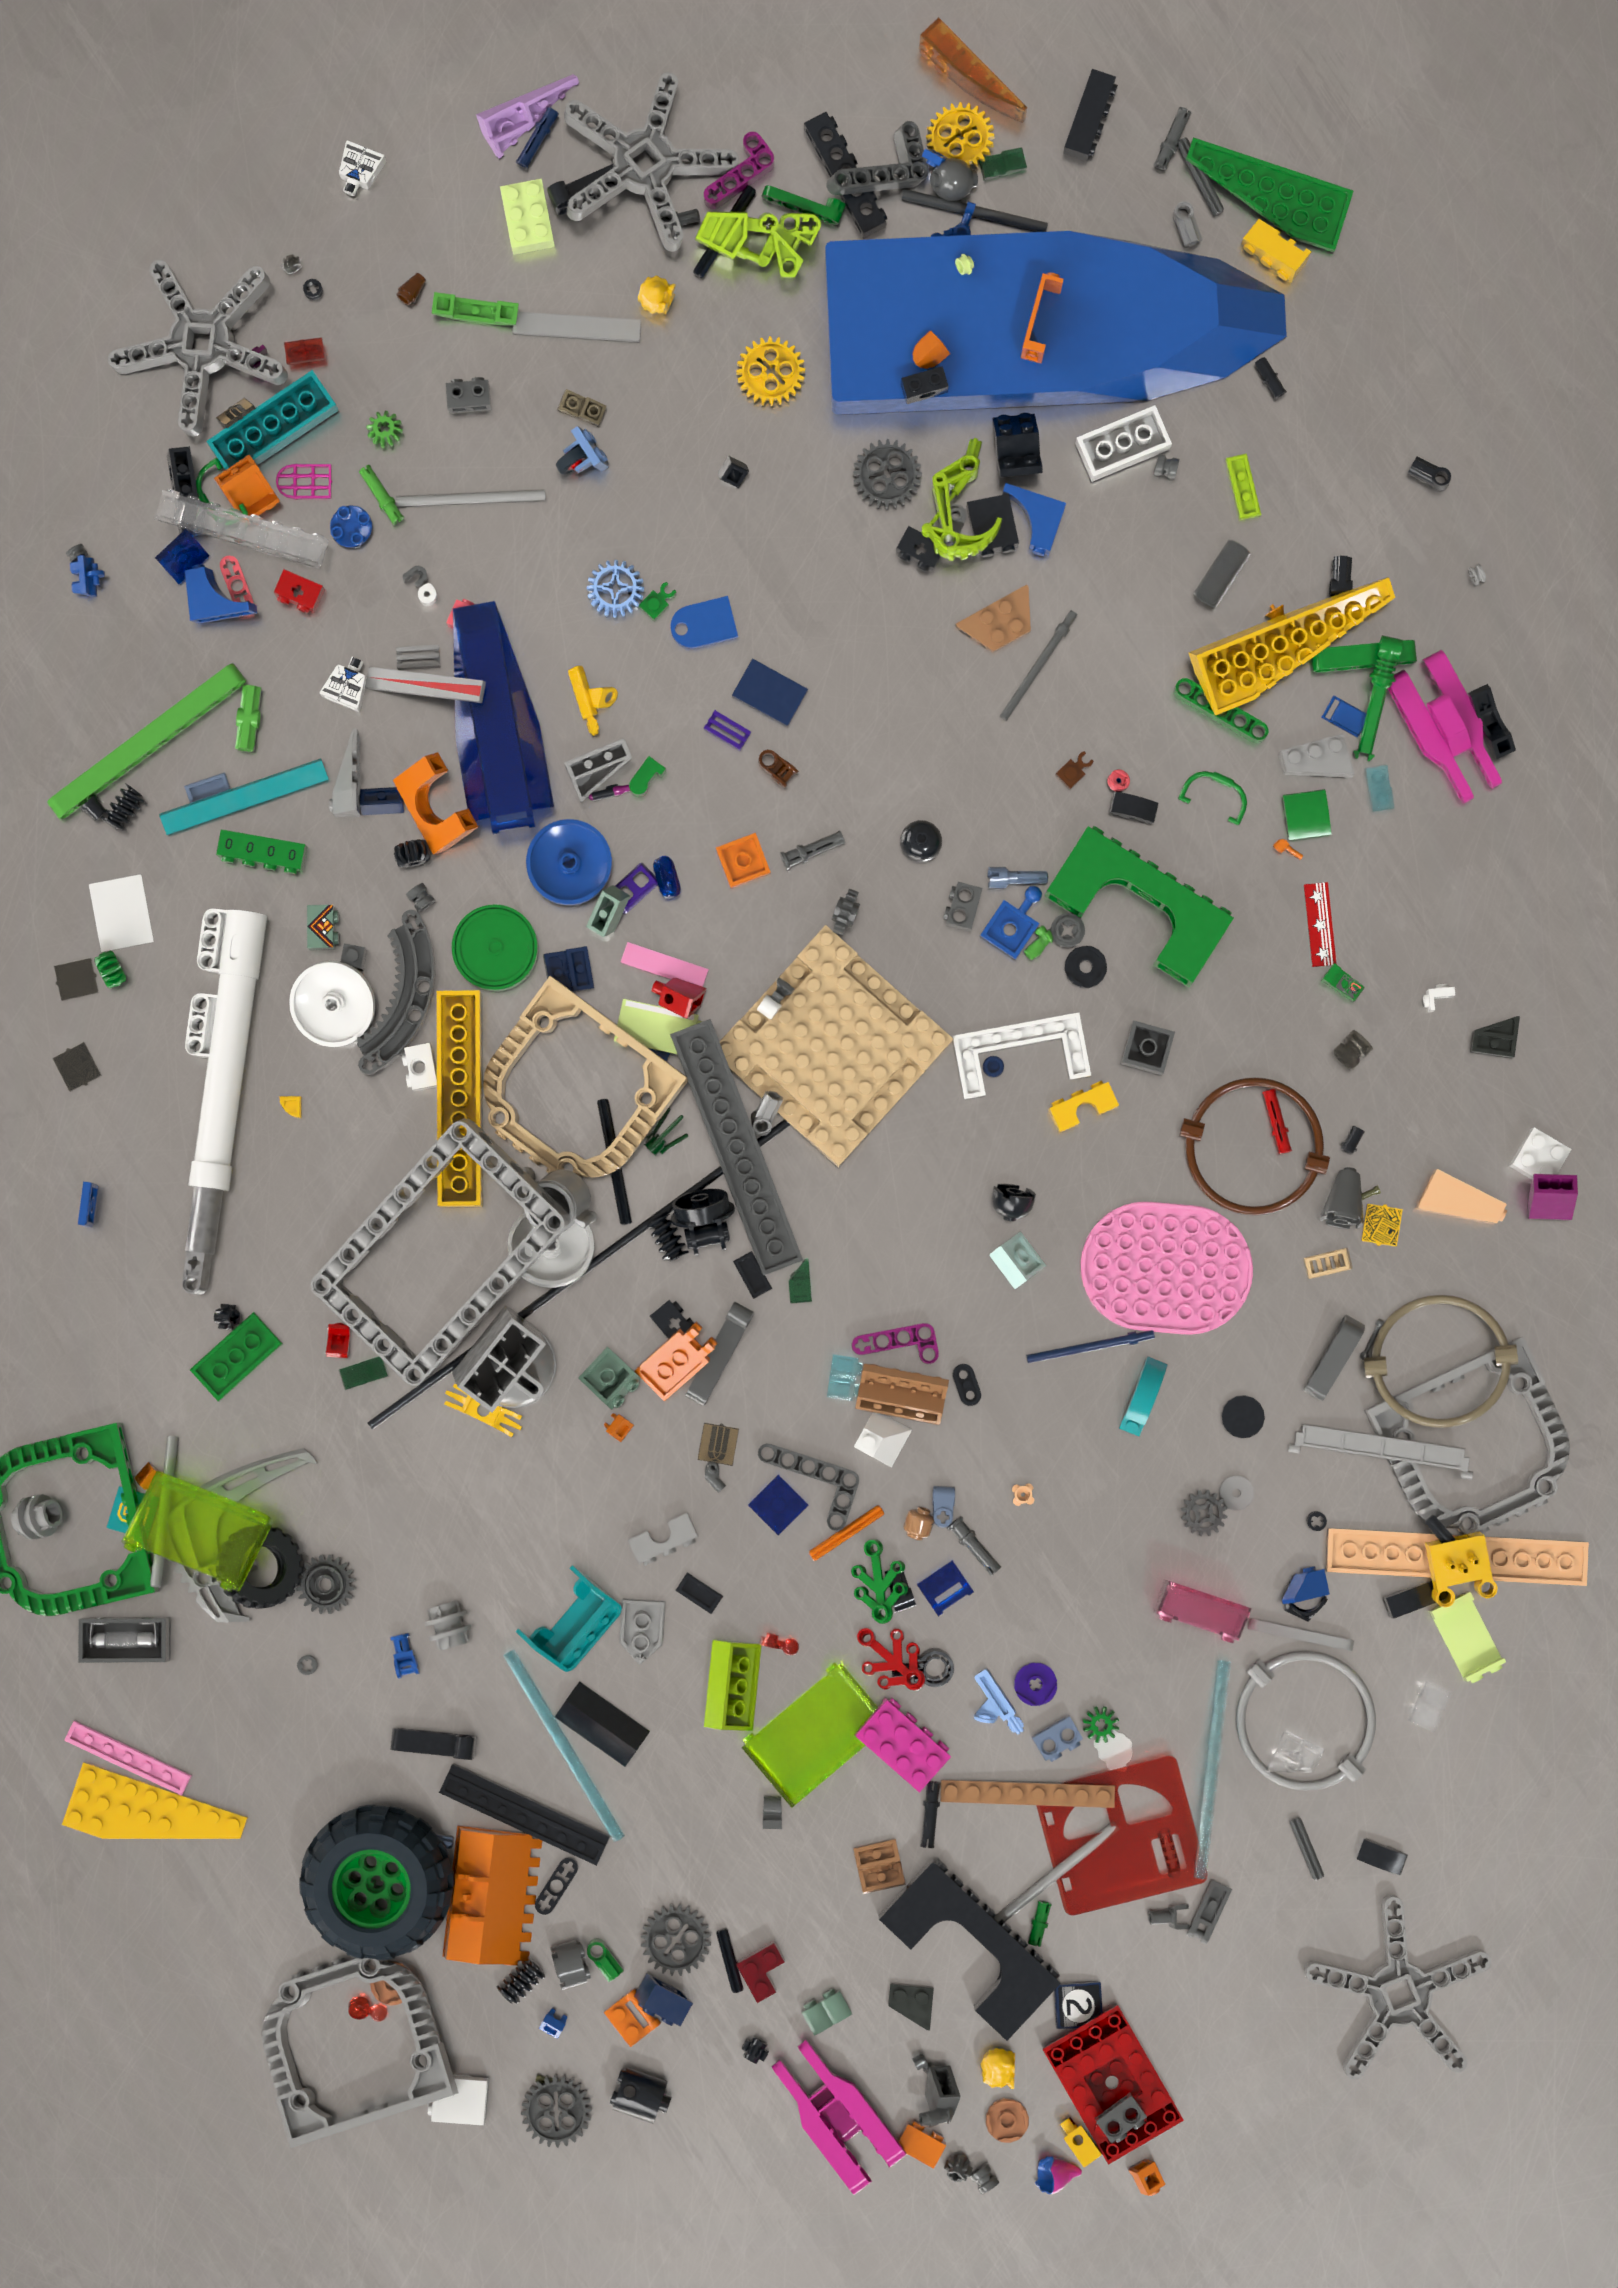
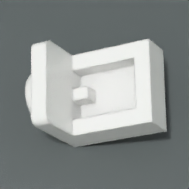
M1448 984L1435 985V989H1428L1426 995H1423L1424 1007H1427L1428 1012H1433L1435 1010L1434 999L1454 997L1455 987H1449Z

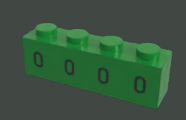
M221 829L216 855L221 858V861L227 863H234V860L242 861V865L255 867V864L263 865V869L276 871L277 867L284 869L285 873L297 874V871L303 872L307 846L302 843Z

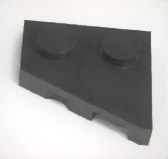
M1520 1016L1474 1030L1471 1052L1514 1058Z
M890 1983L888 2006L922 2028L930 2031L934 1987Z

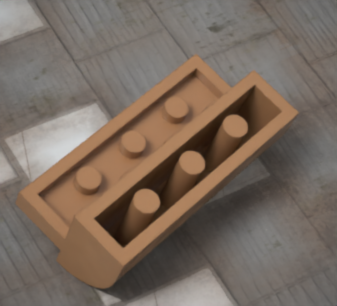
M864 1363L855 1409L940 1425L949 1380Z

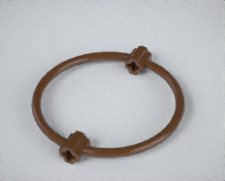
M1244 1078L1219 1087L1203 1100L1191 1120L1184 1118L1179 1135L1186 1137L1188 1165L1199 1188L1218 1205L1230 1211L1246 1215L1273 1213L1290 1206L1306 1193L1315 1181L1318 1173L1326 1175L1330 1161L1329 1156L1323 1155L1324 1141L1322 1128L1310 1104L1291 1087L1266 1078ZM1262 1086L1286 1094L1303 1109L1314 1132L1315 1153L1310 1151L1308 1153L1304 1169L1310 1171L1306 1179L1291 1195L1270 1205L1245 1206L1223 1198L1206 1183L1196 1162L1195 1140L1201 1141L1205 1123L1200 1122L1202 1116L1218 1098L1242 1087Z

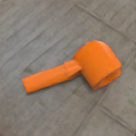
M1279 839L1273 845L1279 853L1287 850L1300 860L1303 857L1285 839Z

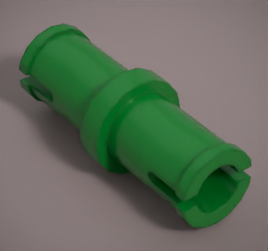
M1038 1900L1035 1918L1031 1921L1033 1926L1028 1944L1041 1947L1045 1928H1048L1049 1924L1047 1919L1052 1906L1051 1903Z

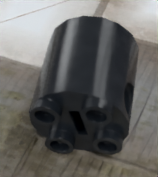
M626 2067L625 2071L621 2069L617 2083L620 2084L618 2092H613L609 2103L613 2105L612 2110L654 2124L658 2112L667 2113L672 2098L664 2095L668 2081ZM627 2086L633 2087L636 2092L635 2096L631 2098L626 2097L624 2088Z

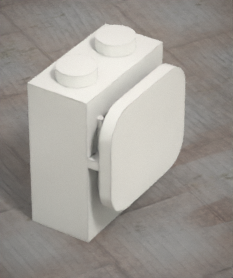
M453 2074L458 2094L429 2103L428 2115L432 2116L431 2122L484 2125L489 2078Z

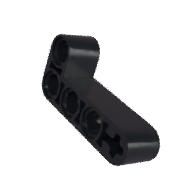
M613 164L571 183L565 184L564 181H558L547 188V192L556 214L563 215L567 213L569 199L613 168ZM607 182V183H606V185H607L608 187H615V186H616V185H615L614 183H612V182ZM596 194L589 195V197L592 199L599 198Z
M392 1728L390 1750L473 1760L477 1736Z

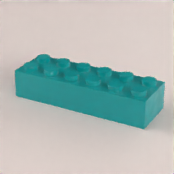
M311 370L206 442L225 470L248 455L252 457L256 465H259L339 410L316 374Z

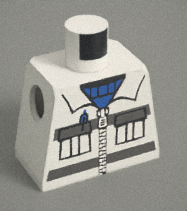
M347 140L339 170L341 179L347 181L343 191L348 195L355 196L359 186L369 189L386 163L385 156Z
M352 657L347 668L338 664L321 689L320 695L323 698L360 712L367 679L364 674L359 673L363 661Z

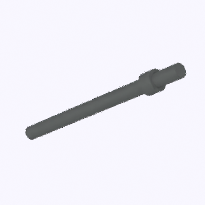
M1070 610L1064 621L1058 624L1055 634L1001 713V718L1007 721L1062 637H1066L1070 631L1069 627L1078 615L1077 613Z

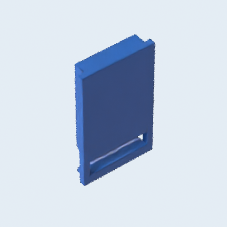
M1333 695L1321 718L1358 738L1363 729L1366 713ZM1334 700L1340 701L1330 719L1326 718L1325 716Z

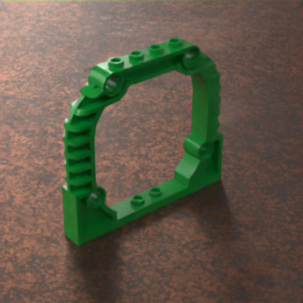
M113 1423L19 1446L0 1457L1 1594H10V1597L18 1605L31 1613L42 1616H56L159 1591L158 1587L150 1586L153 1562L121 1423ZM83 1447L88 1450V1457L86 1459H82L79 1455L80 1449ZM72 1457L78 1464H89L95 1460L109 1469L118 1468L124 1492L121 1493L123 1505L127 1506L128 1514H126V1521L128 1527L132 1528L137 1552L129 1553L119 1569L104 1571L100 1576L99 1583L60 1593L44 1594L29 1588L24 1572L12 1565L1 1517V1511L5 1508L8 1501L6 1484L17 1472L23 1469ZM110 1574L115 1575L117 1578L115 1586H111L108 1583ZM5 1577L11 1579L12 1584L9 1589L3 1585Z

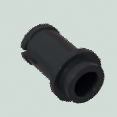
M1352 1126L1345 1142L1341 1143L1343 1145L1341 1149L1351 1155L1357 1152L1356 1147L1365 1131Z

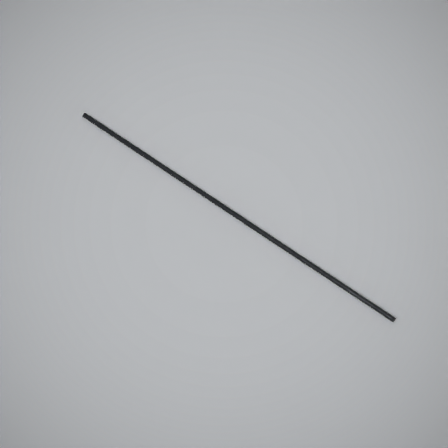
M785 1119L778 1123L767 1135L757 1139L759 1146H763L789 1127L790 1124ZM721 1166L678 1197L692 1191L704 1189L724 1174ZM673 1201L594 1257L588 1269L581 1277L645 1232L651 1222L673 1211ZM574 1282L550 1289L517 1314L525 1319ZM472 1347L367 1422L370 1428L374 1429L451 1373Z

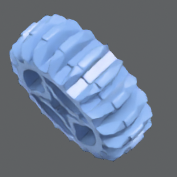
M614 560V566H611L610 562L606 561V568L599 564L600 572L592 571L596 578H588V582L593 584L587 586L588 591H593L588 594L589 599H594L591 605L594 607L600 604L597 611L600 613L605 608V616H608L610 611H613V617L616 618L617 612L620 611L622 617H624L625 609L632 613L631 605L639 607V603L635 599H643L639 592H644V587L638 586L643 583V579H636L639 577L640 572H633V565L626 569V561H623L621 566H618V560ZM613 573L610 582L599 585L605 576ZM619 573L627 576L633 583V586L620 582ZM615 580L617 581L618 587L621 589L618 590V592L616 593V598L614 596L613 590L610 589L611 587L613 588V585H615ZM598 592L609 594L612 597V604L602 600ZM632 592L628 600L618 604L619 598L622 595Z

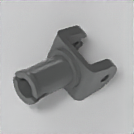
M1170 1904L1167 1911H1149L1150 1925L1169 1924L1171 1928L1176 1930L1189 1929V1924L1177 1923V1910L1189 1909V1904Z

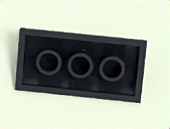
M580 1681L555 1715L556 1719L624 1767H626L650 1732Z

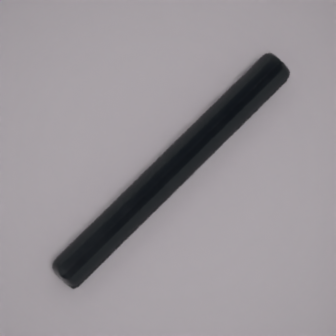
M747 185L730 212H744L756 194V190ZM707 247L693 273L699 278H703L718 252Z

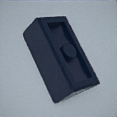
M397 787L360 789L362 815L404 813V800Z

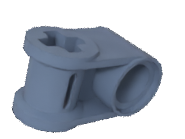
M933 1486V1518L935 1525L938 1527H947L953 1520L955 1487ZM941 1512H945V1516H949V1520H945L944 1524L941 1523V1520L937 1519Z

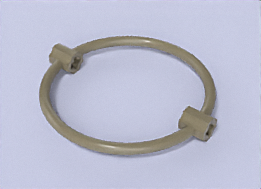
M1434 1295L1416 1299L1396 1310L1379 1330L1374 1341L1372 1356L1364 1358L1366 1378H1374L1379 1393L1395 1412L1420 1425L1447 1428L1466 1424L1477 1419L1497 1402L1507 1385L1511 1365L1518 1364L1516 1344H1508L1507 1338L1498 1322L1479 1305L1455 1296ZM1432 1304H1451L1468 1309L1480 1316L1491 1327L1499 1341L1500 1346H1495L1496 1366H1502L1498 1384L1490 1397L1482 1405L1465 1415L1449 1419H1433L1417 1415L1400 1405L1390 1394L1383 1381L1382 1376H1388L1386 1356L1380 1357L1384 1339L1392 1326L1401 1317L1419 1307Z

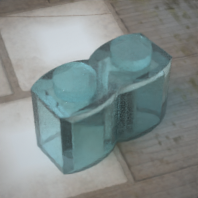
M833 1354L827 1392L828 1398L852 1401L853 1397L858 1396L859 1384H855L856 1375H861L862 1363H858L859 1358Z

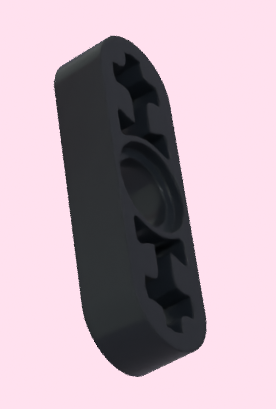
M566 1857L562 1859L535 1901V1909L538 1913L547 1915L555 1908L578 1871V1863L574 1858ZM572 1862L574 1871H568L565 1877L569 1878V1880L566 1882L563 1877L556 1875L558 1871L560 1874L563 1873L565 1869L563 1863L568 1864ZM553 1880H560L562 1882L563 1889L560 1892H554L551 1889L550 1884ZM547 1890L551 1895L557 1896V1899L554 1900L552 1897L549 1901L550 1909L545 1908L542 1910L539 1901H545L548 1894L544 1892Z

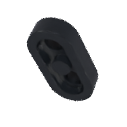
M967 1364L956 1366L953 1370V1379L960 1400L967 1406L976 1405L981 1399V1391L974 1370ZM966 1371L967 1378L961 1379L959 1373ZM968 1391H972L974 1393L973 1399H968L966 1397V1393Z

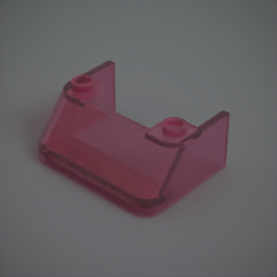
M1164 1579L1154 1613L1159 1614V1619L1171 1623L1172 1619L1222 1635L1221 1640L1234 1643V1640L1239 1641L1252 1608Z

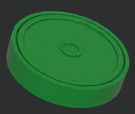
M485 905L468 913L456 927L452 939V956L458 971L473 986L486 991H505L521 984L533 971L538 958V940L530 922L517 910L504 905Z

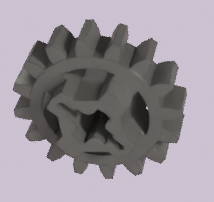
M849 889L845 898L840 896L831 919L836 922L833 929L834 933L843 935L846 926L852 927L860 904L856 903L859 892Z
M1198 1490V1496L1195 1497L1191 1493L1190 1497L1192 1500H1184L1187 1508L1183 1507L1181 1511L1186 1512V1515L1182 1516L1181 1519H1187L1188 1522L1185 1524V1527H1193L1191 1530L1192 1534L1198 1530L1201 1537L1203 1532H1207V1535L1211 1536V1530H1214L1216 1533L1219 1532L1218 1525L1224 1527L1225 1524L1221 1520L1228 1518L1227 1515L1223 1514V1511L1228 1508L1221 1506L1224 1499H1216L1218 1493L1211 1496L1209 1490L1205 1494ZM1199 1499H1208L1206 1504L1199 1505L1195 1503ZM1210 1504L1208 1511L1210 1517L1208 1518L1205 1516L1199 1522L1198 1520L1200 1519L1201 1515L1199 1509L1204 1510L1205 1507L1207 1508V1506ZM1214 1504L1219 1509V1517L1213 1513L1212 1507ZM1190 1509L1194 1511L1196 1515V1520L1194 1523L1190 1517ZM1208 1521L1214 1524L1206 1528L1201 1527L1202 1523Z

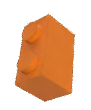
M907 2121L897 2141L903 2147L906 2154L934 2169L946 2147V2142L943 2141L944 2137L934 2131L930 2134L924 2130L925 2126H920V2123L917 2121H913V2123Z

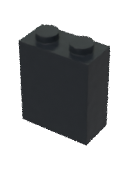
M1009 494L967 502L966 508L972 536L981 535L989 531L994 526L997 517L1002 518L1000 529L994 540L988 544L986 549L979 551V554L976 556L990 557L994 555V552L1003 551V553H1010L1015 551V548H1018L1019 540Z

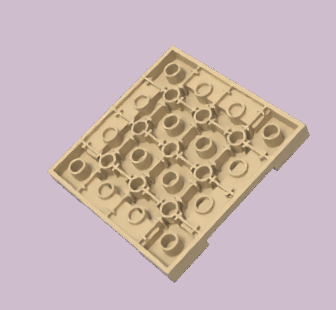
M825 925L780 975V978L794 987L795 991L784 997L781 1001L782 1007L772 1020L760 1013L757 1008L767 994L772 996L774 991H776V981L720 1040V1045L730 1071L761 1099L765 1091L770 1090L782 1096L783 1101L777 1113L839 1168L950 1045L953 1038L922 1010L920 1011L858 956L855 950Z

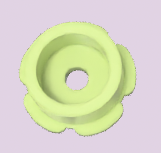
M961 254V257L955 260L956 268L961 275L972 273L974 262L970 256L967 257L965 254Z

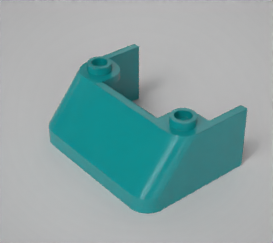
M573 1565L569 1569L579 1577V1580L576 1581L573 1587V1592L578 1598L550 1630L547 1627H540L531 1636H528L519 1628L515 1631L536 1652L565 1672L573 1670L619 1617L622 1610L621 1605Z

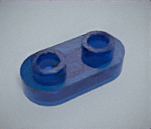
M661 856L655 859L653 868L660 893L667 899L678 896L681 887L672 859L668 856Z

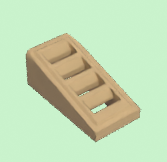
M1348 1248L1304 1258L1309 1279L1353 1268ZM1338 1254H1342L1345 1266L1341 1267ZM1330 1256L1334 1257L1336 1265L1334 1269H1332ZM1321 1258H1325L1327 1270L1325 1271L1323 1269ZM1313 1260L1317 1261L1319 1270L1317 1273L1314 1270Z

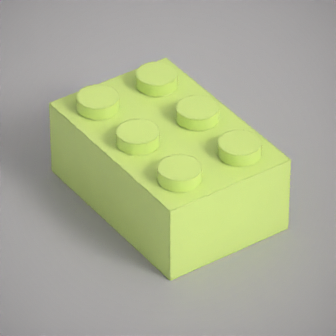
M542 179L500 186L513 255L555 247Z

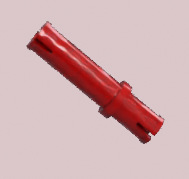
M1276 1090L1264 1091L1262 1093L1273 1129L1271 1133L1272 1136H1275L1279 1154L1291 1152L1292 1149L1287 1135L1289 1130L1284 1124ZM1272 1102H1273V1105H1274V1109H1275V1113H1276L1277 1119H1276L1275 1114H1274Z

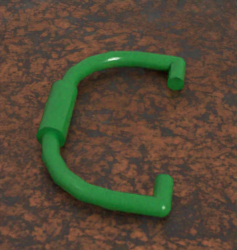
M214 458L198 473L196 479L198 499L206 514L216 523L223 526H231L246 517L248 511L242 503L239 505L242 513L234 519L222 520L215 515V510L206 494H203L201 488L203 475L208 469L216 465L218 470L223 468L218 458Z
M1208 771L1197 772L1187 779L1178 799L1188 804L1191 799L1185 797V794L1192 781L1198 777H1211L1216 782L1230 788L1231 786L1235 788L1241 796V810L1237 819L1230 816L1228 821L1236 825L1241 823L1247 807V798L1242 787L1235 783L1233 779L1217 772L1212 773Z

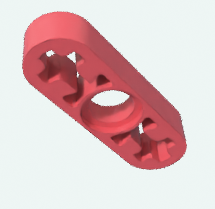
M230 555L223 557L220 561V569L232 601L241 602V599L239 597L235 599V596L243 595L246 602L255 604L238 560ZM228 561H230L232 564L235 563V565L233 566L234 573H240V575H234L230 577L231 573L229 569H224V567L227 566ZM235 580L243 582V588L240 591H234L231 588Z

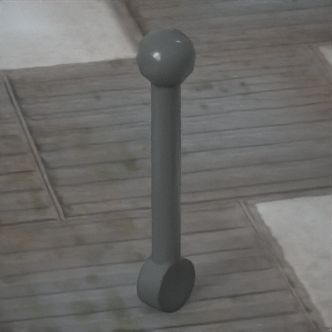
M1382 1319L1376 1321L1377 1326L1365 1352L1360 1354V1359L1363 1361L1364 1358H1369L1368 1353L1380 1328L1384 1324Z

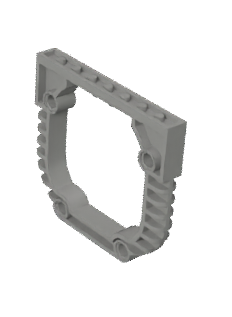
M1519 1337L1508 1343L1509 1345L1516 1344L1518 1364L1511 1365L1507 1384L1510 1391L1514 1394H1523L1543 1434L1547 1448L1545 1466L1530 1475L1526 1488L1480 1510L1475 1507L1463 1506L1451 1511L1439 1504L1431 1494L1416 1463L1389 1459L1408 1501L1423 1519L1427 1520L1428 1517L1435 1515L1445 1528H1457L1463 1534L1479 1531L1485 1533L1490 1530L1489 1526L1495 1523L1497 1526L1508 1522V1517L1514 1514L1519 1517L1529 1512L1527 1508L1533 1505L1538 1508L1547 1504V1499L1556 1494L1558 1490L1557 1480L1563 1474L1569 1459V1437L1524 1337ZM1494 1349L1393 1398L1404 1408L1412 1412L1414 1407L1410 1399L1429 1390L1437 1392L1445 1388L1444 1383L1451 1380L1453 1383H1456L1465 1378L1463 1374L1483 1365H1486L1488 1371L1501 1375L1502 1366H1496ZM1518 1377L1525 1381V1386L1521 1390L1515 1386V1380ZM1386 1401L1365 1410L1376 1435L1398 1438V1435L1404 1432L1408 1435V1440L1415 1441L1413 1431L1408 1428L1409 1420L1395 1412ZM1545 1480L1550 1483V1490L1547 1493H1544L1540 1487L1541 1483ZM1467 1517L1473 1522L1472 1527L1468 1530L1462 1525L1463 1520Z
M352 1957L353 1960L345 1962L344 1958L331 1962L332 1967L326 1969L324 1965L312 1968V1973L305 1975L304 1972L291 1975L292 1980L281 1984L278 1990L279 1997L272 2003L263 2021L262 2042L278 2095L275 2098L290 2148L458 2094L445 2046L440 2041L427 1994L421 1982L411 1971L396 1963L373 1959L376 1962V1969L372 1971L368 1965L370 1958L359 1959ZM356 1977L365 1983H375L384 1980L397 1991L403 2002L417 2051L410 2058V2065L416 2071L412 2084L407 2091L410 2100L389 2107L387 2103L375 2106L376 2111L368 2113L366 2109L354 2113L355 2118L334 2124L331 2115L314 2105V2093L310 2089L302 2088L287 2038L286 2027L292 2010L306 2005L311 1993ZM290 1986L294 1987L296 1993L294 1997H291L288 1994V1988ZM421 2054L427 2058L426 2066L419 2062ZM300 2094L305 2097L306 2102L304 2106L298 2102Z

